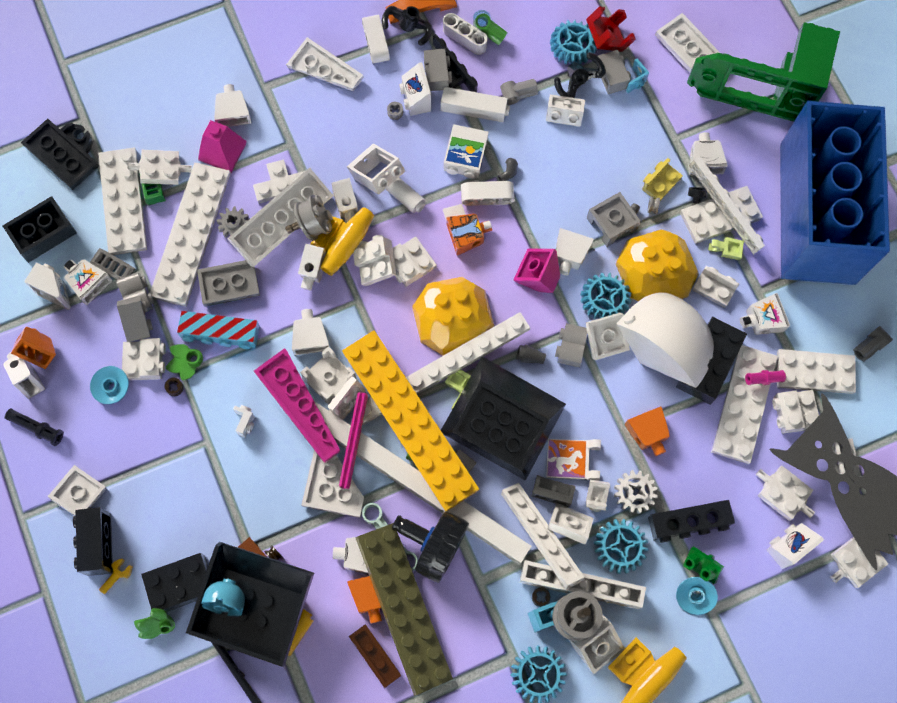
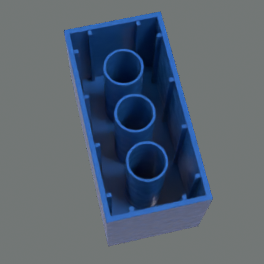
M807 101L780 144L781 279L856 285L890 252L885 107Z

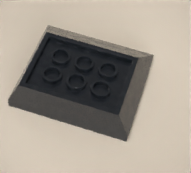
M482 356L445 421L441 432L521 479L526 480L566 403Z
M218 542L214 547L186 634L284 667L314 572ZM223 579L235 581V585L241 588L245 596L242 615L227 616L228 612L221 611V614L203 608L201 602L206 589L215 582H223Z

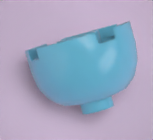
M223 579V582H215L206 589L201 604H203V608L214 613L221 614L222 611L228 612L227 616L242 615L245 603L244 592L239 586L235 585V581Z

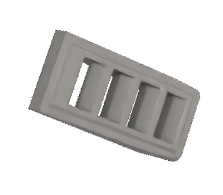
M101 248L98 249L90 261L91 264L116 280L131 275L135 270L131 265ZM111 260L112 262H111V264L109 265V267H108V268H105V267L107 266V264L109 263V261ZM118 264L119 266H118V268L116 269V271H115V272H112V271L114 270V268L116 267V265ZM123 268H126V270H125V272L123 273V275H122V276H119V274L121 273V271L123 270Z

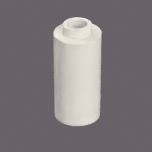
M400 177L386 188L392 196L412 213H419L424 209L425 199Z

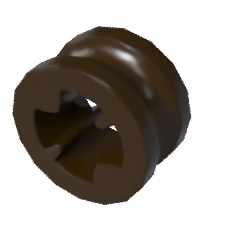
M175 377L169 378L164 385L166 392L174 397L179 396L184 389L182 382ZM174 383L176 385V383H178V389L174 391V389H172L170 386L171 384Z
M272 545L269 551H264L271 559H284Z
M537 588L532 593V601L536 606L542 607L549 603L551 596L547 589ZM537 592H540V594L544 592L546 594L544 597L546 601L542 603V600L540 602L536 600L538 597Z

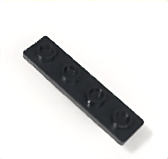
M437 34L433 35V46L436 49H445L446 56L450 58V67H447L448 72L451 71L452 82L449 83V88L455 89L464 83L471 92H477L478 83L476 79L468 74L464 64L459 63L455 53L447 48L444 39L439 38Z

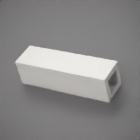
M444 87L440 111L504 123L505 116L509 115L510 105H507L508 98Z

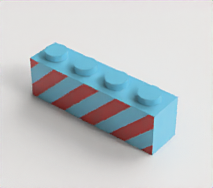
M181 311L177 333L186 342L198 340L209 345L214 342L220 343V345L225 347L238 345L242 349H250V347L256 348L260 325L257 320Z

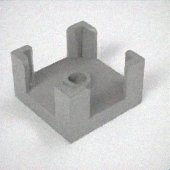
M621 192L590 208L587 215L589 223L592 225L595 221L604 234L602 241L606 247L613 244L616 237L629 230V233L636 231L641 222Z

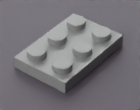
M246 260L197 270L204 307L260 296L255 266L252 268Z

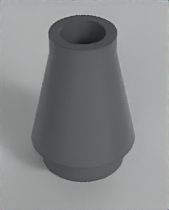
M525 344L524 346H519L516 359L520 360L521 363L544 364L546 353H542Z

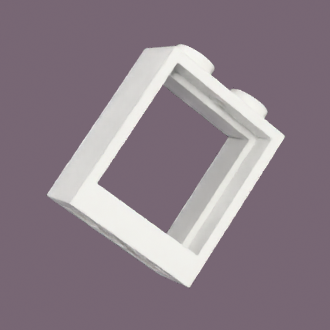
M374 143L347 166L354 180L378 195L406 172L398 157ZM380 162L387 165L373 179L366 176Z

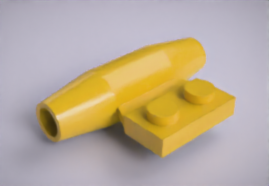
M362 207L347 223L342 219L333 217L331 221L332 232L320 234L318 239L310 243V245L324 248L327 252L320 266L321 270L326 274L333 276L348 261L365 237L374 218V214L369 209Z
M636 637L608 666V669L622 683L631 685L630 690L621 703H652L673 681L687 657L674 646L654 661L651 651Z

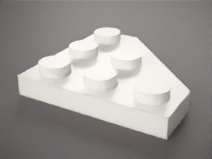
M314 450L301 504L302 507L361 518L365 498L353 479L349 489L339 487L343 465L337 455L324 463Z

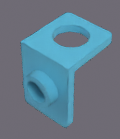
M638 58L634 60L632 69L639 77L628 83L627 93L634 89H640L647 81L649 75L648 70Z

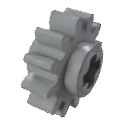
M234 206L232 211L225 208L226 214L219 213L221 219L216 220L219 225L218 230L223 232L225 238L228 235L231 236L250 219L248 214H244L243 208L237 211Z

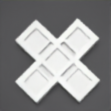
M284 159L266 164L270 180L253 185L258 204L271 201L303 172L288 175Z

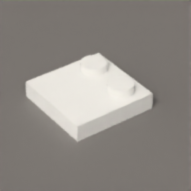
M623 313L585 322L592 359L598 360L630 350L628 342L617 325L624 316Z
M74 465L48 495V498L75 516V510L92 508L107 488Z
M556 503L547 529L586 545L594 518Z

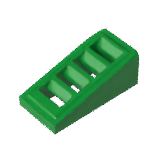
M141 183L148 206L166 201L162 184ZM157 185V187L148 189V187Z

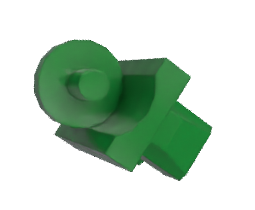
M694 546L691 547L683 564L685 568L695 571L700 575V578L706 582L710 581L712 584L717 583L718 577L724 568L723 565L714 560L715 557L712 554L706 555Z

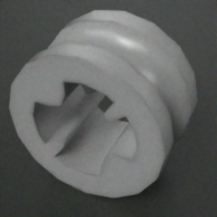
M396 101L389 103L387 114L390 119L399 120L403 116V106L401 103ZM392 109H394V110L398 109V113H397V112L392 113Z
M650 196L647 213L652 211L654 214L658 213L660 198L653 199Z

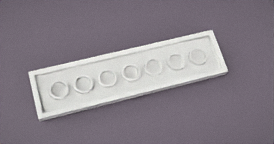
M194 162L150 291L153 299L187 307L198 274L197 270L200 268L231 174L230 170Z

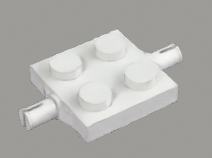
M141 149L139 163L128 162L127 169L139 170L140 183L178 185L181 172L191 173L192 165H181L179 151Z
M781 465L771 476L762 469L756 473V476L765 482L758 497L788 521H791L799 511H802L809 518L815 514V511L806 505L807 499L814 490Z
M852 537L831 554L839 570L831 575L830 578L833 579V582L837 583L840 579L846 577L855 588H859L886 567L888 563L880 551L875 550L877 570H875L865 557L855 538Z

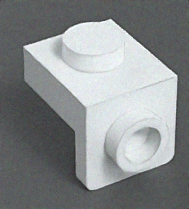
M234 406V412L242 416L235 431L239 436L246 438L247 434H250L253 430L255 416L251 412L252 409L246 406Z
M590 479L585 502L586 507L591 511H606V502L610 488L609 482Z

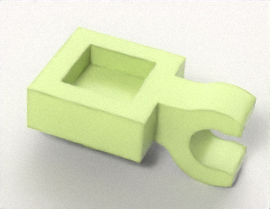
M725 237L723 242L712 239V243H709L708 251H721V257L740 260L742 258L744 241Z

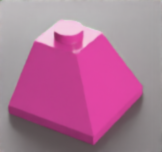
M210 120L202 135L198 160L217 168L230 170V173H232L247 141L229 127Z
M527 249L513 281L538 292L553 293L560 279L557 251L555 249Z

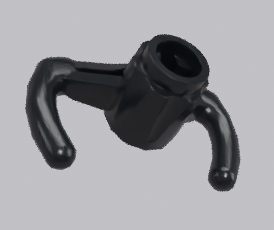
M389 6L382 15L383 29L389 27V15H393L398 19L400 28L406 32H412L415 28L424 29L425 35L418 40V45L420 46L427 43L432 34V25L420 18L419 10L416 7L409 6L401 10L395 6Z
M589 52L586 57L592 60L598 66V69L584 68L582 64L577 62L570 64L567 68V75L570 78L568 91L565 92L563 90L560 78L556 77L554 85L557 93L560 96L575 98L577 89L585 84L586 81L591 78H602L605 75L606 69L602 60L597 55Z

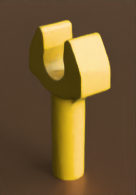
M118 559L111 564L113 574L99 588V591L104 595L119 578L130 577L133 566L129 565L124 571H120V566L123 565L125 559Z

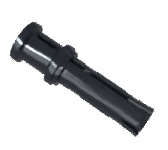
M12 408L8 409L5 413L4 418L35 433L38 439H45L53 446H57L63 438V430H56L46 422L40 423Z

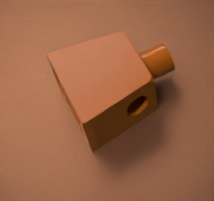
M30 327L23 329L11 351V354L43 369L48 367L56 355L51 338Z
M661 406L626 421L625 427L641 450L651 447L655 456L666 452L662 442L666 441L670 434Z
M370 576L347 581L358 612L360 614L368 612L370 624L381 622L380 609L382 608Z

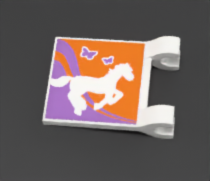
M548 439L546 478L593 479L600 481V471H589V450L600 451L601 440Z

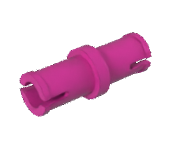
M762 370L758 373H747L745 375L747 385H769L770 383L785 382L786 380L784 370L770 372Z

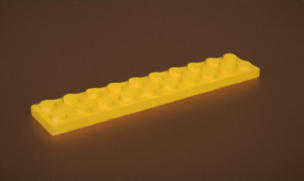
M375 330L343 349V354L444 510L449 511L478 492L480 489Z

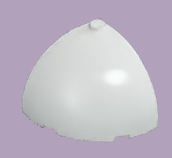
M655 293L638 301L619 320L617 325L640 364L695 388L700 384L709 369L707 365L713 357L714 344L712 333L707 323L690 304L669 293Z

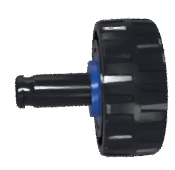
M445 511L436 526H432L429 531L398 515L392 525V530H396L399 534L422 545L420 549L422 553L416 564L415 571L436 583H440L466 534L469 523L459 516Z

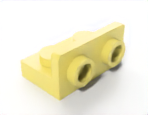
M669 158L664 162L660 161L654 169L656 171L653 174L649 173L643 180L644 186L642 190L653 197V199L660 198L661 201L683 176L669 165Z

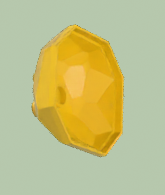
M662 229L627 240L616 261L620 277L625 281L624 286L629 285L627 291L631 292L630 298L636 301H640L644 297L655 293H669L681 299L687 298L699 274L685 240Z
M464 277L428 283L412 305L420 342L442 356L494 327L486 291Z

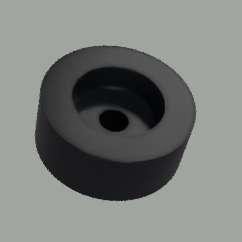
M689 187L688 196L693 197L692 203L698 204L700 203V198H706L707 190L705 188Z

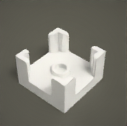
M329 346L322 352V358L310 369L306 366L300 372L302 379L328 405L351 376L356 379L355 372L350 367L347 368L336 357L335 352Z

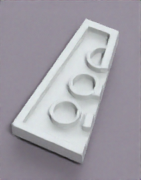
M308 37L286 64L287 68L354 91L364 78L363 74Z

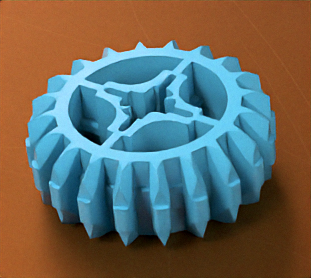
M567 20L566 24L561 22L560 26H556L551 34V52H554L553 55L558 57L559 62L564 60L565 65L574 62L578 64L584 62L586 64L588 62L587 53H596V44L588 24L584 26L582 21L576 23V20H574L573 23H570ZM564 37L565 42L561 44L560 40ZM583 42L587 44L585 49L582 47Z
M602 272L600 278L595 274L593 280L589 278L587 284L583 285V291L580 293L583 298H581L580 302L584 304L583 310L589 309L587 312L588 316L594 315V320L597 317L603 318L617 313L625 315V311L629 310L628 305L632 301L629 299L631 292L627 291L629 285L623 286L625 281L624 279L618 281V275L612 278L610 272L605 277V274ZM597 288L598 296L592 300L591 292ZM619 295L620 305L615 308L614 299Z
M615 519L613 525L610 522L606 523L607 529L603 526L600 528L603 534H596V537L601 541L594 542L595 546H600V548L594 550V553H601L597 560L604 559L605 562L602 566L605 567L609 564L610 572L615 567L617 574L621 573L622 568L624 573L628 574L629 567L634 572L637 570L636 565L639 567L643 565L640 559L645 560L647 558L642 552L649 551V548L643 547V545L648 543V540L641 539L645 536V533L638 534L637 531L640 530V527L637 526L633 529L632 521L626 526L625 519L621 520L620 525L618 520ZM615 531L614 544L606 546L608 535ZM621 531L631 535L634 540H627ZM620 542L627 546L622 551H620V549H618L617 547L614 548ZM636 547L634 558L628 562V550ZM607 552L616 553L621 562L612 559Z
M536 646L534 653L532 648L528 647L529 655L521 651L520 654L523 659L515 657V661L519 665L513 664L511 668L517 670V673L510 674L511 677H517V681H513L512 685L519 684L520 687L516 689V693L523 690L522 698L525 699L530 695V703H533L535 697H537V703H542V697L548 703L550 702L549 694L556 699L557 695L554 691L557 690L560 693L563 691L558 685L566 684V681L560 680L561 676H567L566 672L560 673V669L564 668L565 664L558 665L557 662L561 660V657L558 656L554 659V650L548 655V647H544L543 652H540V646ZM542 657L547 659L549 663L539 667L531 658ZM526 663L528 665V668L530 669L531 674L530 677L525 682H523L522 669L524 664ZM545 668H547L541 675L543 678L542 680L539 681V678H537V680L533 679L530 682V680L534 678L536 674L534 671L535 669H538V671H540V669L544 670ZM551 668H554L555 680L551 686L547 679V673ZM538 682L546 691L536 693L527 687Z

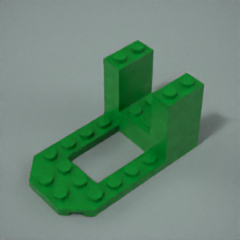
M804 22L798 32L794 52H787L782 61L781 68H774L764 63H756L745 58L741 59L722 53L697 57L688 76L687 84L690 87L694 86L697 89L696 93L700 97L794 122L807 101L819 102L827 90L840 31ZM730 74L775 85L776 89L773 99H770L766 96L754 95L751 92L736 90L733 87H725V84Z

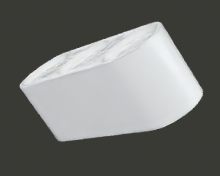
M448 13L444 16L443 32L445 35L476 55H482L486 52L487 35L454 13Z
M379 14L361 18L372 64L389 61V51Z
M511 181L461 184L462 204L466 206L512 204L515 201L514 183Z

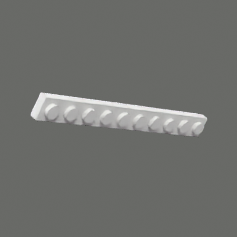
M521 312L412 373L406 379L416 394H419L479 360L482 356H486L528 332L530 326ZM372 397L367 399L362 425L382 415Z

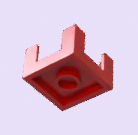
M599 6L586 19L597 49L623 52L636 40L634 33H630L623 39L618 27L627 18L625 10L618 9L610 17H602L601 15L604 13L605 7Z

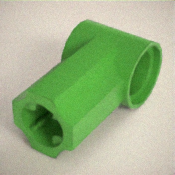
M479 14L473 22L474 27L484 32L487 38L498 46L508 33L493 22L487 14ZM478 20H484L486 27H480Z

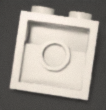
M382 235L373 236V240L370 242L361 241L353 252L354 264L359 267L361 285L368 286L396 275L392 240Z
M416 236L403 245L400 243L393 247L396 269L395 278L399 283H403L405 287L437 268L436 263Z
M160 338L123 342L122 370L126 373L129 381L162 379V373H165V362H163V355L166 354L165 343Z
M813 390L781 392L773 397L772 405L778 415L777 426L781 429L782 434L805 431L819 416Z

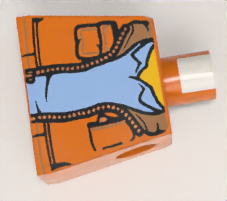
M476 214L450 216L446 219V225L457 256L484 243L483 233L492 231L490 221L479 223Z

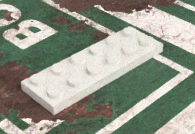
M133 147L100 152L98 155L108 252L112 255L145 251L147 250L139 170L127 169L128 162L138 163L137 150Z
M309 167L227 239L253 268L291 234L287 233L285 227L297 222L294 213L295 203H303L308 200L309 196L319 195L324 205L334 195Z
M744 345L741 346L735 359L711 453L742 463H751L770 384L747 385L745 375L747 373H758L762 370L774 371L777 355Z

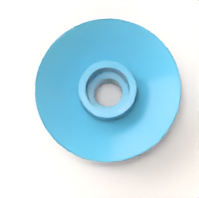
M106 366L99 369L93 375L90 382L92 396L102 404L119 402L124 398L129 388V380L126 373L115 366ZM114 383V388L110 390L109 386Z
M691 577L680 583L676 591V599L684 611L694 615H702L710 612L716 606L718 593L710 581L706 582L700 577ZM694 591H699V592H701V593H700V594H694L693 592H694Z

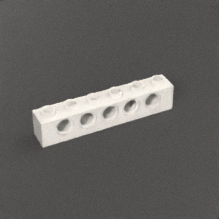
M526 560L523 562L519 583L567 594L583 591L591 594L598 601L634 609L643 608L646 591L644 586L582 573L585 577L583 582L565 589L549 565Z

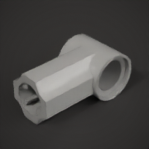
M534 79L518 83L507 81L500 86L503 97L508 98L507 105L515 104L523 98L538 95L537 83Z

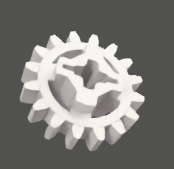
M631 470L630 476L624 473L622 475L623 479L618 478L617 480L620 485L614 486V489L618 490L614 494V497H619L617 505L622 503V510L629 508L630 514L634 510L640 514L642 508L644 511H648V505L653 506L655 503L652 499H656L658 496L653 494L658 489L657 487H652L655 481L648 480L649 474L642 476V471H639L636 475L634 470ZM629 480H639V481L636 482V483H632V482L629 481ZM635 488L639 490L636 496L633 495ZM623 490L626 492V499L623 495ZM635 501H639L643 504L635 505L632 503Z

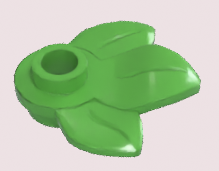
M185 344L173 345L170 347V351L174 358L167 364L166 370L171 373H180L181 380H187L195 374L196 368L202 364L203 355L199 350L190 349ZM196 356L197 360L191 362V358Z
M152 608L150 617L135 620L134 625L140 631L138 634L139 638L152 639L160 634H167L173 631L175 621L170 615H167L166 611Z

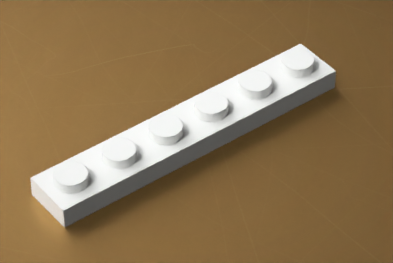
M700 156L694 158L688 166L754 255L765 246L762 237L753 230L751 222L742 215L740 207L731 200L729 192L723 189L718 177L710 171L707 162Z
M517 483L503 489L501 492L502 497L565 589L583 582L584 575L554 532L547 529V522L521 485Z

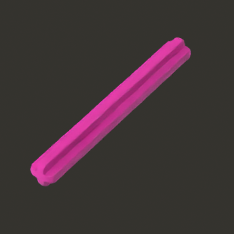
M362 392L357 393L339 482V487L342 489H349L351 485L368 395Z

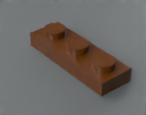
M366 624L349 636L384 688L402 676Z

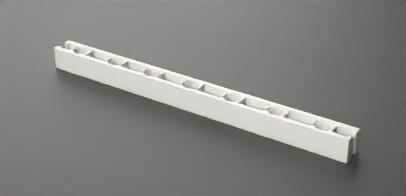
M315 402L336 443L346 449L351 425ZM361 432L357 457L442 514L445 512L420 471ZM462 501L448 511L469 523L467 531L518 565L521 564L532 547L465 501Z

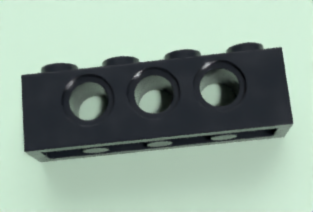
M729 500L655 513L648 517L653 541L659 540L660 543L671 541V537L679 536V539L689 538L691 533L696 532L699 535L709 534L712 529H718V532L730 529L729 526L735 524ZM707 514L714 516L715 523H710L707 520ZM688 517H691L695 520V527H691L688 524ZM669 521H673L676 524L677 529L675 531L668 527Z

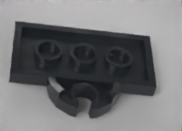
M47 118L21 142L30 153L72 190L99 167L98 162L88 154L93 145L92 136L89 131L85 132L82 139H76L78 134L85 131L82 125L71 122L59 129Z

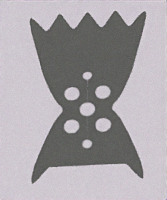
M821 393L823 412L788 450L774 448L769 450L789 465L815 478L829 481L833 498L843 520L871 566L877 570L875 550L893 555L889 534L897 536V476L872 461L852 455L848 438L837 414L827 397ZM816 441H820L822 443L821 448H817L815 446ZM838 442L843 446L841 454L833 452V443ZM819 459H824L828 463L826 471L818 469L817 461ZM837 462L845 464L846 472L844 474H839L835 470ZM855 465L863 467V476L858 477L854 474L853 467ZM842 481L849 485V492L847 494L841 493L838 489V484ZM860 488H864L866 490L865 495L860 494Z

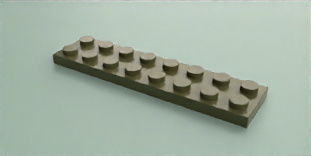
M392 523L355 538L412 692L416 696L453 678L398 532L392 530Z

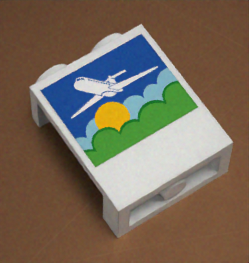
M453 124L444 159L443 171L452 175H464L467 178H479L489 132Z

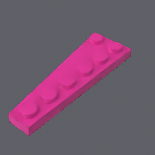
M285 348L254 370L256 376L324 463L341 452Z

